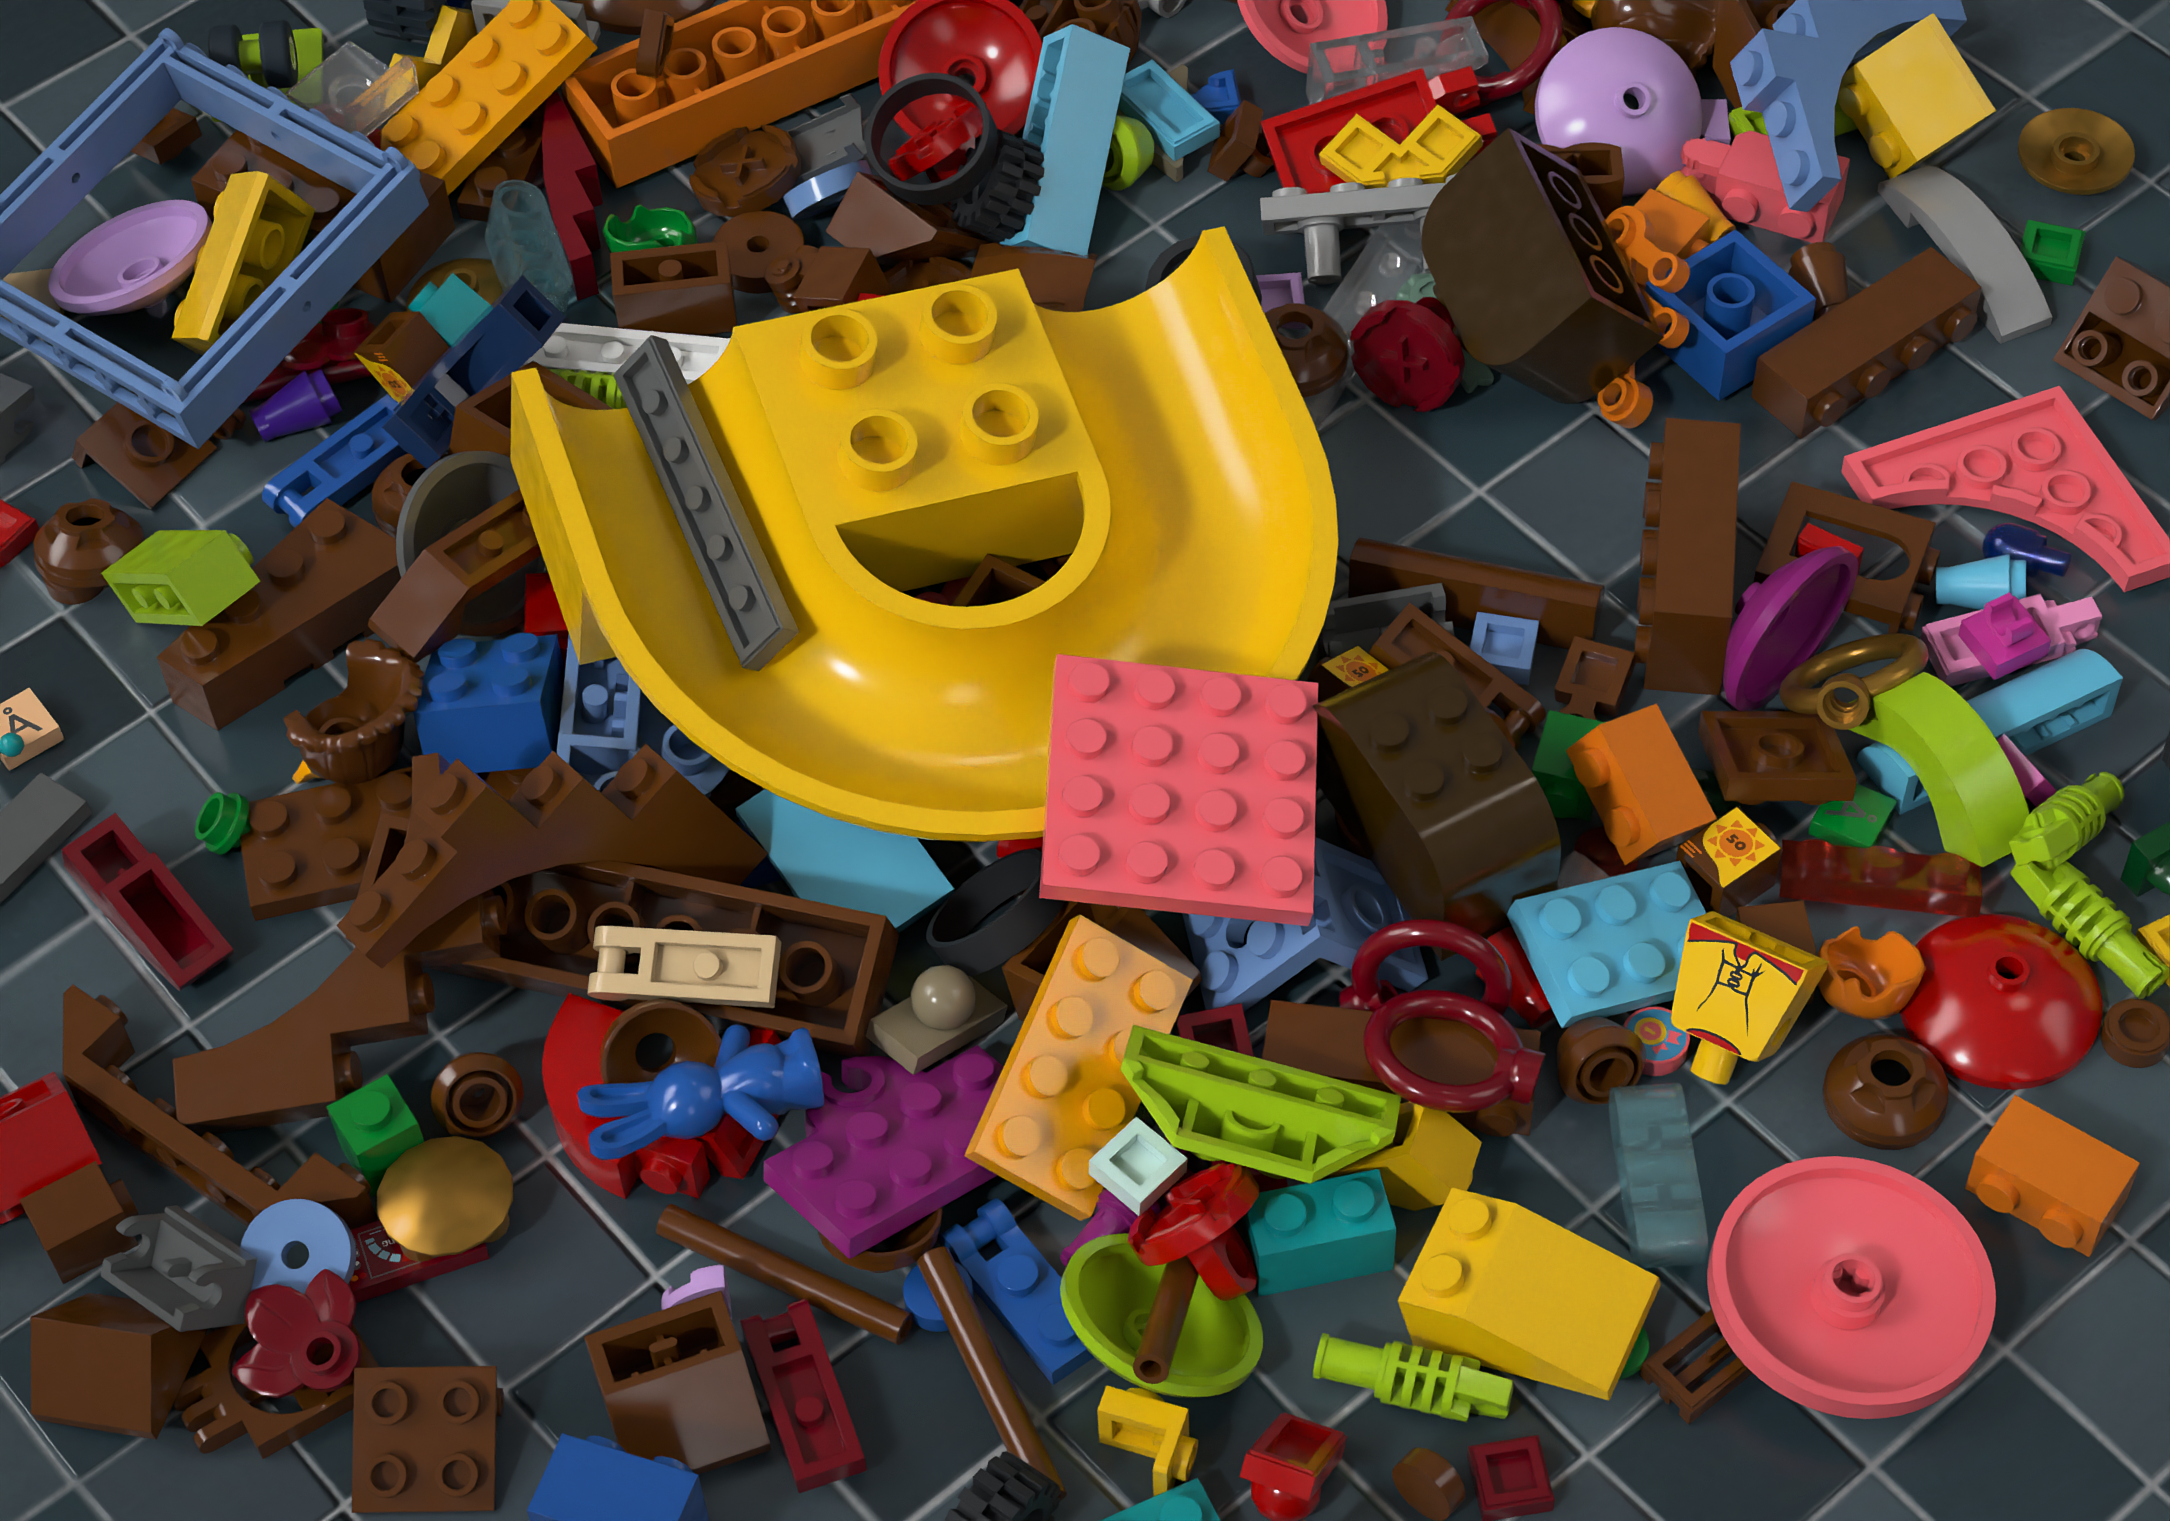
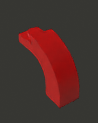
M568 993L549 1029L542 1057L544 1089L555 1129L565 1152L586 1177L606 1191L623 1199L627 1198L637 1178H641L646 1185L664 1194L680 1192L699 1199L710 1179L703 1142L692 1138L686 1140L663 1136L649 1145L615 1160H600L590 1153L589 1134L602 1124L624 1117L599 1119L586 1115L579 1108L577 1093L585 1086L603 1084L599 1068L602 1041L611 1024L624 1011Z

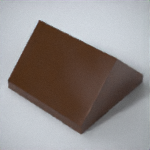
M87 1293L31 1316V1414L37 1421L157 1440L208 1328L179 1332L134 1299Z

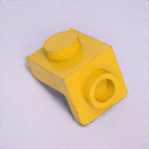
M1106 1385L1097 1409L1099 1443L1154 1458V1496L1173 1489L1176 1479L1187 1481L1191 1474L1198 1449V1439L1189 1437V1409L1166 1403L1159 1395L1146 1389L1129 1388L1125 1391Z

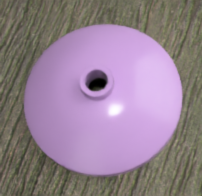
M1601 28L1587 32L1570 41L1552 58L1545 68L1535 98V120L1542 144L1562 149L1571 145L1588 142L1607 143L1621 147L1625 176L1622 197L1642 195L1650 188L1655 190L1671 173L1682 170L1683 166H1686L1682 164V159H1680L1682 145L1686 141H1690L1691 138L1697 139L1699 137L1700 139L1703 121L1702 102L1697 83L1691 71L1680 56L1664 42L1652 35L1630 28ZM1625 93L1636 97L1639 104L1637 110L1626 106L1623 99Z
M187 200L160 201L129 210L88 232L61 256L51 271L48 281L49 291L55 302L64 310L87 316L124 314L153 307L164 301L192 273L198 251L206 244L212 222L201 205Z

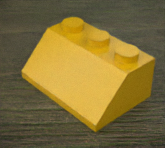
M253 171L231 174L226 189L219 194L215 202L214 222L206 244L198 251L197 260L194 264L195 274L186 299L181 301L175 312V329L171 338L193 352L204 355L300 254L315 208L267 173Z

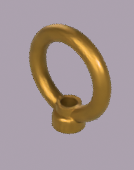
M1899 633L1875 635L1841 644L1815 655L1793 669L1781 684L1779 691L1780 699L1784 706L1791 711L1803 714H1818L1824 723L1835 729H1852L1860 725L1866 718L1873 697L1901 685L1917 676L1925 668L1929 657L1928 648L1916 636ZM1897 659L1886 667L1860 678L1851 673H1842L1828 679L1821 688L1810 689L1820 681L1843 670L1873 661ZM1839 687L1851 689L1859 698L1852 703L1841 702L1836 697L1834 689Z

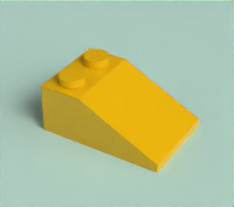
M1452 1187L1397 1301L1413 1346H1422L1429 1350L1435 1349L1446 1354H1456L1481 1361V1366L1610 1401L1661 1284L1658 1276L1516 1203Z

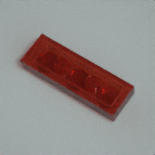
M1782 839V851L1779 861V897L1970 918L1979 917L1983 898L1981 866L1967 861L1957 854L1939 853L1927 855L1898 852L1886 846L1860 848L1832 845L1819 839H1807L1804 841Z

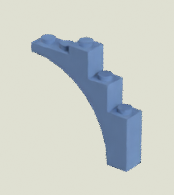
M1796 0L1772 25L1774 30L1762 28L1734 57L1730 64L1743 110L1760 112L1763 115L1789 209L1808 212L1842 180L1834 142L1835 104L1842 76L1848 66L1866 58L1932 13L1936 15L1950 38L1967 21L1961 0Z

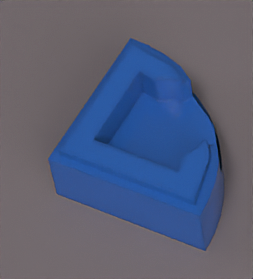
M1234 69L1213 74L1208 78V84L1200 88L1196 93H1193V95L1191 94L1199 104L1220 122V125L1241 104Z

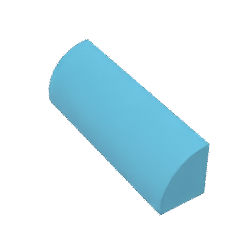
M1074 24L1044 37L1022 139L1037 144L1041 148L1039 152L1043 153L1044 161L1040 167L1044 168V177L1037 181V185L1041 186L1039 196H1033L1031 204L1035 207L1031 215L1025 213L1023 216L1025 225L1021 230L1015 229L1014 237L1010 240L1005 238V241L1000 242V244L1007 246L1043 247L1083 256L1087 255L1127 67L1129 47Z
M2078 649L1966 702L1977 712L1996 740L2005 734L2027 756L2112 716L2123 677L2098 653L2088 649ZM1876 742L1859 752L1856 761L1883 795L1897 800L1895 810L1899 815L1930 801L1923 784L1914 770L1895 750L1883 743Z

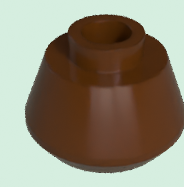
M1599 1016L1587 1017L1572 1024L1563 1033L1557 1046L1559 1084L1569 1098L1582 1104H1607L1622 1098L1637 1084L1646 1063V1049L1639 1036L1632 1030Z
M484 1052L463 1053L451 1059L436 1077L431 1091L432 1111L438 1123L448 1133L472 1140L487 1139L504 1131L518 1116L524 1097L523 1084L516 1069L504 1058Z

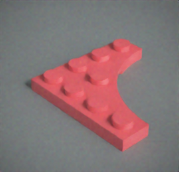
M2060 386L1844 456L1841 472L1860 501L1887 509L1933 504L1964 505L2016 516L2048 529L2076 545L2111 575L2124 593L2170 577L2169 537Z

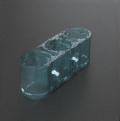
M522 180L503 181L496 186L493 192L485 230V241L502 291L504 293L523 275L565 315L573 279L545 197L541 190L531 183Z
M1665 1083L1610 1087V1128L1632 1263L1641 1268L1706 1264L1708 1255L1706 1219L1681 1084Z

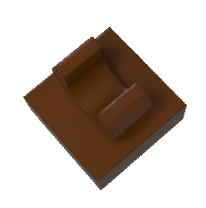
M1243 100L1220 127V137L1214 140L1207 172L1226 182L1240 166L1253 177L1261 178L1272 166L1273 161L1267 157L1269 150L1262 129H1260L1263 109Z

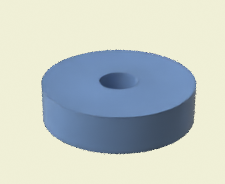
M860 160L839 166L789 191L783 199L792 219L801 220L839 206L857 171L873 175L868 162Z
M306 1199L284 1200L263 1210L248 1226L240 1246L257 1258L251 1291L262 1286L278 1284L291 1287L304 1294L312 1279L323 1269L334 1272L349 1284L356 1265L355 1241L345 1221L331 1209ZM297 1244H305L309 1251L308 1261L304 1266L292 1269L287 1261L289 1250Z

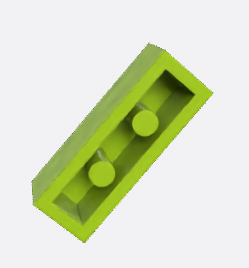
M158 530L101 573L136 623L203 626L261 582L250 567L254 560L247 546L240 538L232 533L228 534L226 530Z

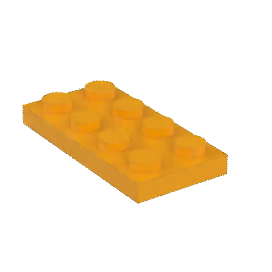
M510 0L495 18L473 37L437 75L428 81L426 86L387 122L381 129V150L385 151L390 146L396 148L419 171L444 180L447 194L449 195L598 47L550 0Z
M1082 915L1069 920L964 1156L1079 1221L1090 1218L1099 1200L1098 1195L1104 1187L1088 1174L1089 1160L1133 1120L1141 1102V1099L1120 1070L1132 1026L1137 1025L1170 1034L1193 980Z

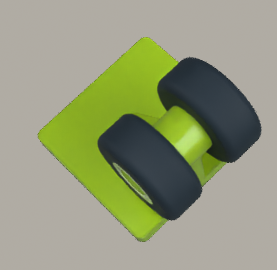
M286 20L264 21L260 25L259 33L242 35L239 28L234 24L210 28L208 33L209 59L224 67L228 64L237 67L249 80L266 89L269 86L277 88L292 103L307 111L311 108L315 109L323 106L324 37L322 29L292 30L289 22ZM211 116L214 122H222L217 118Z

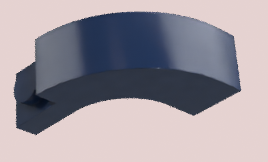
M522 275L468 327L393 409L395 412L382 428L398 442L403 450L410 453L420 464L428 469L450 446L456 405L508 376L511 372L518 370L544 346L566 316Z

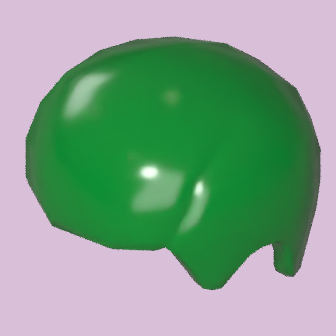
M637 205L632 217L626 222H621L618 216L610 214L603 229L610 253L697 244L696 228L684 211L670 207L648 210L642 205Z

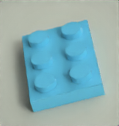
M1676 861L1517 899L1510 906L1507 917L1562 1029L1570 1027L1575 1022L1587 1017L1599 1016L1605 1018L1674 1000L1689 921L1691 918L1706 914V911L1681 862Z

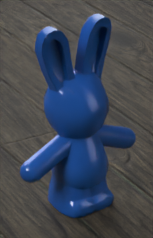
M739 1024L731 1025L724 1032L714 1068L702 1062L685 1060L671 1064L659 1072L653 1081L596 1084L581 1088L577 1093L579 1108L583 1113L599 1119L624 1117L602 1124L589 1134L590 1153L600 1160H615L639 1150L663 1136L686 1140L701 1137L715 1128L724 1114L732 1116L755 1138L762 1141L771 1140L778 1131V1123L771 1114H785L790 1110L817 1109L824 1106L821 1070L809 1030L804 1027L796 1029L788 1040L776 1045L760 1043L748 1047L750 1043L748 1029Z

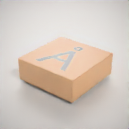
M30 688L0 704V739L9 732L20 735L24 741V749L21 754L15 757H7L0 753V759L9 771L64 740L59 725Z

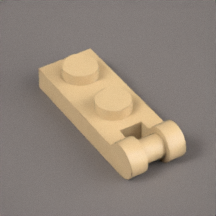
M598 926L595 928L593 949L599 951L597 972L591 973L589 976L587 994L590 997L611 1001L671 999L685 1003L774 1008L781 951V941L777 936L620 926ZM641 953L638 974L624 973L626 955Z

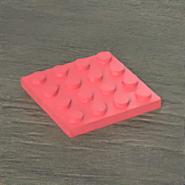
M1057 654L1053 670L1039 898L1309 926L1313 916L1318 714L1313 705L1318 703V683Z

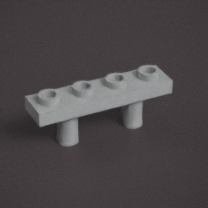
M1456 174L1448 176L1446 178V183L1450 181ZM1399 178L1390 181L1387 188L1365 189V185L1362 183L1348 182L1333 185L1330 187V192L1307 194V190L1300 187L1277 189L1272 192V197L1260 198L1264 236L1290 233L1304 234L1308 283L1316 285L1336 283L1341 281L1339 231L1351 228L1416 223L1420 225L1422 235L1427 211L1438 192L1446 183L1423 184V180L1419 178ZM1423 256L1424 273L1431 274Z

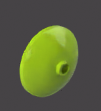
M1129 1233L1111 1234L1095 1238L1082 1245L1073 1254L1061 1279L1060 1296L1062 1306L1070 1325L1082 1344L1109 1370L1123 1379L1152 1392L1185 1398L1208 1397L1229 1392L1244 1383L1251 1375L1263 1349V1331L1253 1305L1245 1294L1229 1302L1221 1301L1213 1295L1199 1275L1167 1378L1158 1384H1149L1141 1381L1133 1371V1363L1165 1264L1147 1266L1140 1262L1127 1242Z

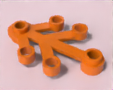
M1623 206L1613 211L1605 219L1635 281L1636 263L1639 262L1648 269L1649 281L1663 291L1675 293L1685 286L1690 275L1688 263L1671 252H1664L1654 244L1655 231L1648 216L1643 211L1634 206ZM1672 267L1670 275L1665 279L1667 271ZM1639 287L1664 336L1658 343L1666 348H1676L1681 345L1689 333L1688 319L1669 307H1663ZM1670 322H1672L1671 328L1665 334L1666 327ZM1635 363L1601 390L1597 398L1603 416L1623 428H1634L1643 423L1650 414L1653 405V395L1650 388L1635 380Z

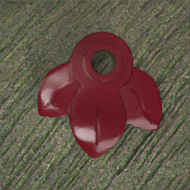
M342 308L329 311L321 319V324L317 323L279 365L288 371H309L321 367L330 360L347 362L357 359L353 352L376 329L375 325L369 322L368 313L362 309Z
M323 1269L312 1279L304 1294L291 1287L278 1284L266 1285L252 1290L246 1300L245 1318L251 1335L258 1343L243 1355L232 1368V1372L237 1380L248 1389L263 1396L273 1398L288 1396L304 1386L318 1392H331L349 1384L354 1379V1368H360L362 1361L361 1342L355 1332L351 1330L357 1308L356 1298L351 1287L334 1272ZM326 1344H333L334 1353L331 1359L325 1364L316 1365L315 1356L320 1348Z

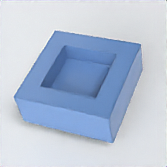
M1477 612L1470 649L1515 683L1529 685L1539 621Z

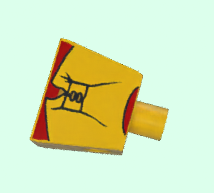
M1714 911L1691 918L1686 931L1671 1013V1023L1674 1027L1701 1039L1690 1068L1691 1072L1709 1082L1726 1085L1730 1081L1739 1056L1749 1061L1759 1062L1774 1055L1781 1047L1826 971L1829 961Z

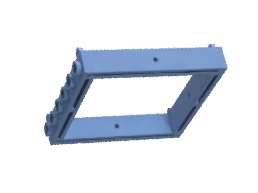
M164 28L159 33V37L0 194V314L11 320L10 322L0 316V333L199 449L429 206V203L419 181L421 179L420 171L396 148L390 146L385 151L378 149L360 132L352 131L348 133L333 125L320 111L313 108L307 111L292 103L277 88L269 86L266 89L252 82L237 67L231 64L225 67L209 59L196 45L192 43L184 45L181 38L173 30ZM180 100H183L357 195L179 381H176L8 284L3 279ZM36 335H37L38 337L42 338L43 340L49 342L50 344H52L53 347H52L51 345L45 343L44 341L40 340L39 338H37ZM119 384H121L122 386L126 387L127 389L133 391V392L136 393L138 396H136L135 394H133V393L129 392L128 390L124 389V388L121 387ZM162 409L165 410V411H167V412H169L170 414L174 415L175 418L172 417L171 415L165 413L164 411H162Z

